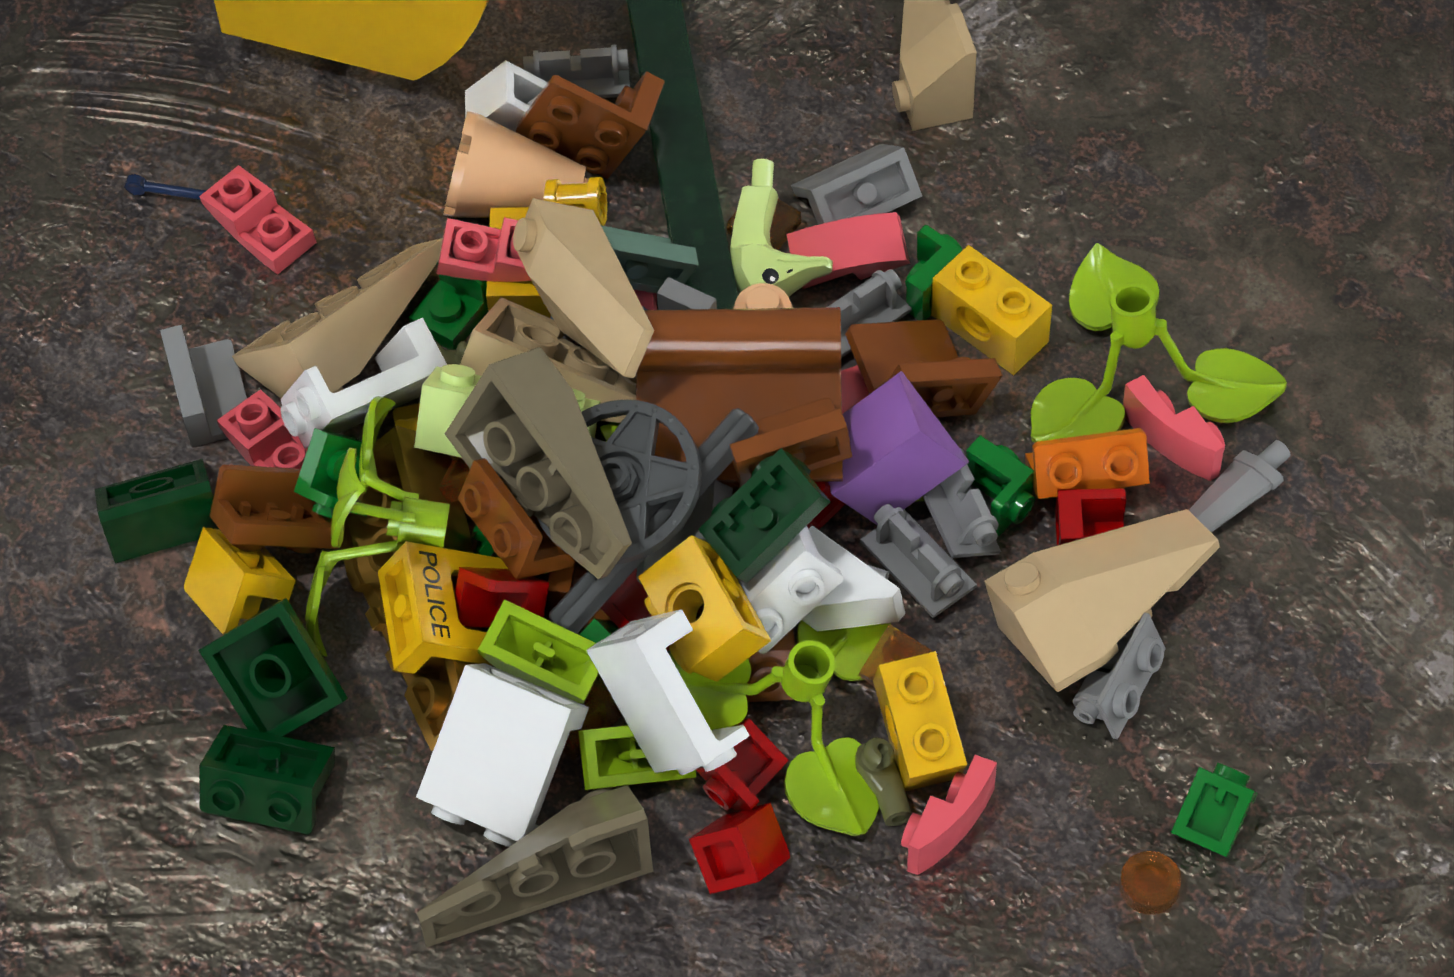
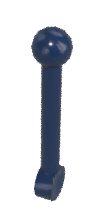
M136 174L129 175L124 186L126 191L133 195H143L145 192L197 200H200L199 196L206 191L148 182L144 177Z

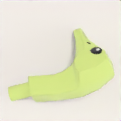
M756 159L752 165L751 186L742 187L733 225L730 245L733 279L740 292L751 285L767 283L781 288L790 297L811 280L830 274L833 270V261L824 256L807 257L784 253L772 247L770 243V228L778 201L777 191L773 188L774 162L768 159Z

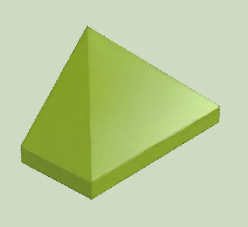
M505 599L478 648V654L497 669L581 704H584L599 675L586 651L595 645V642Z
M628 725L578 731L585 790L696 777V770L685 775H680L677 770L654 773Z

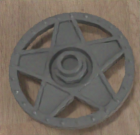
M628 399L614 400L592 406L582 411V415L587 427L603 419L626 415L607 442L591 437L632 541L631 545L616 565L639 560L652 554L667 544L683 528L691 516L699 497L702 482V465L699 451L692 436L684 425L670 412L649 402ZM659 423L666 426L678 438L687 463L655 456ZM682 497L671 517L648 537L649 506ZM538 519L541 527L551 539L549 527Z

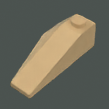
M904 0L899 80L892 82V92L897 111H906L912 131L973 118L977 52L958 3L950 4L949 0Z
M533 198L525 218H521L517 222L513 235L514 249L518 252L528 276L560 331L623 377L634 378L652 338L654 329L596 214L591 209Z
M443 238L412 245L360 276L357 281L361 289H358L357 286H352L334 295H328L314 304L318 312L306 315L293 323L286 320L232 355L235 363L279 398L283 397L305 370L314 366L320 371L330 392L336 393L343 390L342 386L359 375L439 261Z
M502 297L473 329L460 365L472 368L476 375L482 376L489 364L541 347L569 386L583 392L585 398L600 401V404L614 400H636V375L634 378L623 377L584 347L577 346L563 338L565 333L559 330L553 319ZM626 415L607 418L601 421L621 423Z
M1188 509L1033 552L986 579L984 582L998 628L1054 690L1059 692L1107 664L1119 651L1117 642L1134 625H1138L1142 615L1149 613L1152 617L1151 608L1166 592L1178 591L1220 548L1219 540Z

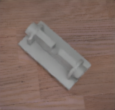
M616 44L611 45L609 48L581 49L580 56H570V50L553 52L533 50V56H523L524 70L546 82L553 75H558L602 98L618 97L626 85L630 87L627 49L617 50Z
M888 269L885 272L877 270L870 279L826 307H840L841 358L852 351L845 335L851 324L896 322L912 311V308L896 292V290L902 287L899 276L892 269Z
M967 464L923 495V498L951 558L999 554L1001 550L996 541L998 537L996 533L999 526L996 517L991 515L980 490L971 489L970 486L975 479Z
M891 504L882 506L874 515V520L878 524L877 528L860 539L864 547L932 618L939 615L977 587V584L901 507L894 508Z
M1144 613L1138 625H1134L1117 642L1119 651L1107 664L1100 667L1111 670L1110 673L1095 670L1088 674L1073 699L1075 706L1074 716L1086 724H1093L1096 719L1103 720L1113 739L1118 740L1128 719L1136 714L1140 704V696L1152 674L1159 670L1163 662L1166 648L1149 613Z

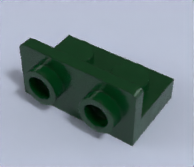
M782 448L773 456L762 460L753 470L752 477L732 496L720 501L712 510L711 517L698 529L733 574L746 583L831 502L809 476L811 470L805 463Z
M223 725L199 765L200 810L204 813L310 834L316 823V799L335 766V747Z

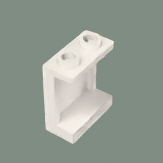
M423 318L403 326L375 357L382 371L381 373L339 392L332 393L329 391L316 366L305 370L281 398V417L289 433L294 437L298 436L306 449L309 446L314 428L339 434L363 423L370 403L376 396L393 400L396 405L391 410L418 398L421 395L422 384L437 366L443 367L447 365Z
M807 526L748 583L737 578L771 639V642L758 652L761 654L767 653L843 581L841 571L818 553Z
M682 609L631 621L586 650L654 773L677 770L680 775H685L703 766L706 772L714 770L732 760L737 755L734 746L750 736L744 725L710 729L667 652L666 647L693 631Z
M488 664L465 665L416 798L434 805L431 813L438 818L459 825H464L465 821L469 820L486 828L483 835L487 839L510 847L538 827L535 823L570 731L582 728L589 707Z

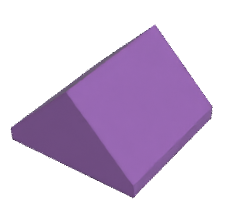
M900 371L843 413L848 427L852 457L843 460V481H830L828 483L831 494L878 525L874 520V515L882 506L891 504L894 508L901 507L904 510L968 464L969 460L904 373Z

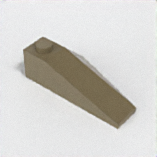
M541 347L489 364L445 432L446 437L469 468H471L474 460L487 459L529 517L534 515L549 527L551 540L597 579L600 580L607 577L632 541L574 391Z
M628 785L614 790L610 788L596 789L586 794L580 801L571 803L419 910L417 916L426 948L653 872L648 819L644 808Z

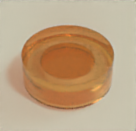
M1144 851L1130 857L1122 868L1120 878V893L1126 904L1137 912L1152 915L1165 912L1174 905L1179 896L1181 886V873L1176 863L1167 855L1156 851Z

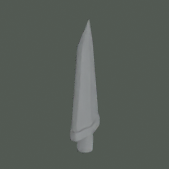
M1275 440L1258 456L1245 450L1241 451L1189 511L1212 533L1270 490H1275L1284 482L1282 474L1276 469L1291 456L1289 449L1281 441Z

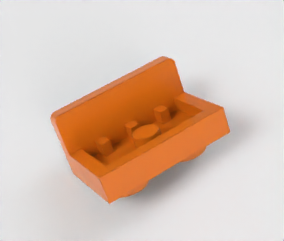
M1141 428L1038 441L1033 444L1032 453H1025L1026 466L1034 470L1033 489L1038 499L1057 498V490L1123 489L1130 486L1150 484L1147 436Z

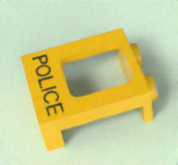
M407 541L378 570V577L394 671L415 674L431 657L477 664L485 663L493 666L478 654V648L487 632L467 629L459 621L451 576H458L459 567L508 569L501 558Z

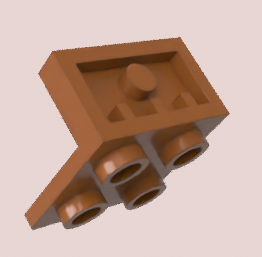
M646 71L634 88L626 85L620 92L615 104L558 75H553L519 121L516 132L585 166L587 172L599 174L608 179L647 131L665 81Z
M939 319L851 324L845 333L869 394L902 371L936 417L975 415L1002 378V373L995 358L970 359L969 357H958L944 322Z

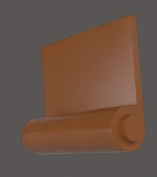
M840 307L644 310L654 329V333L636 373V400L657 405L674 415L690 433L697 448L730 411L735 408L743 410L755 421L823 398H830L835 409H841L842 412ZM659 423L655 456L685 462L686 456L678 438L666 426ZM843 460L811 470L809 476L814 482L843 481ZM732 462L716 479L721 483H739Z

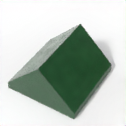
M203 459L95 489L98 516L115 563L199 540L203 527L219 529L210 517L214 496Z
M287 598L270 605L198 650L248 730L284 736L348 699Z

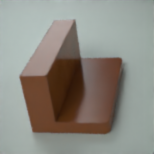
M823 398L755 420L759 427L758 433L755 436L729 444L733 458L732 464L740 486H743L752 477L753 470L762 460L773 456L780 448L804 462L810 470L852 457L848 427L841 409L836 410L830 398Z

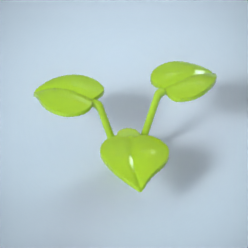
M1096 243L1086 255L1074 276L1069 293V307L1076 322L1088 330L1103 331L1112 327L1113 333L1110 335L1111 346L1103 381L1098 389L1091 382L1081 378L1058 379L1044 387L1036 396L1031 408V441L1035 443L1038 441L1120 431L1125 420L1124 406L1107 395L1112 389L1121 346L1124 345L1133 349L1146 346L1155 335L1159 336L1182 378L1193 382L1187 392L1189 405L1191 407L1194 406L1199 414L1208 420L1219 423H1233L1250 418L1281 396L1286 390L1287 381L1275 368L1245 352L1228 348L1204 351L1196 360L1195 371L1190 369L1167 331V321L1156 318L1159 286L1155 278L1139 265L1116 256L1101 244Z
M376 396L373 398L366 413L360 448L359 479L355 470L357 449L349 448L344 458L337 484L338 502L335 504L331 521L332 547H341L345 520L349 512L388 519L386 535L398 538L395 541L330 552L322 550L311 583L306 606L305 623L306 630L321 655L326 657L328 655L319 631L318 609L321 593L337 562L395 552L406 541L441 548L444 546L450 504L419 499V493L406 492L382 481L377 475L373 454L376 438L386 415L396 405L393 400L386 397ZM368 486L402 502L391 501V507L384 508L356 501L363 492L367 493Z
M801 620L797 628L796 639L798 644L790 651L784 667L774 666L768 675L752 684H747L751 676L749 659L716 682L694 672L692 674L685 672L675 661L672 654H669L711 730L740 725L748 712L746 695H757L776 682L781 683L785 693L792 699L799 702H809L812 707L811 744L814 751L803 752L797 755L789 764L784 781L787 799L794 811L813 825L851 836L866 834L876 818L879 804L876 795L855 766V755L858 747L862 744L853 738L843 737L834 740L826 747L824 746L822 740V719L825 698L823 693L833 673L847 681H862L875 676L878 665L887 663L893 649L891 623L817 632Z

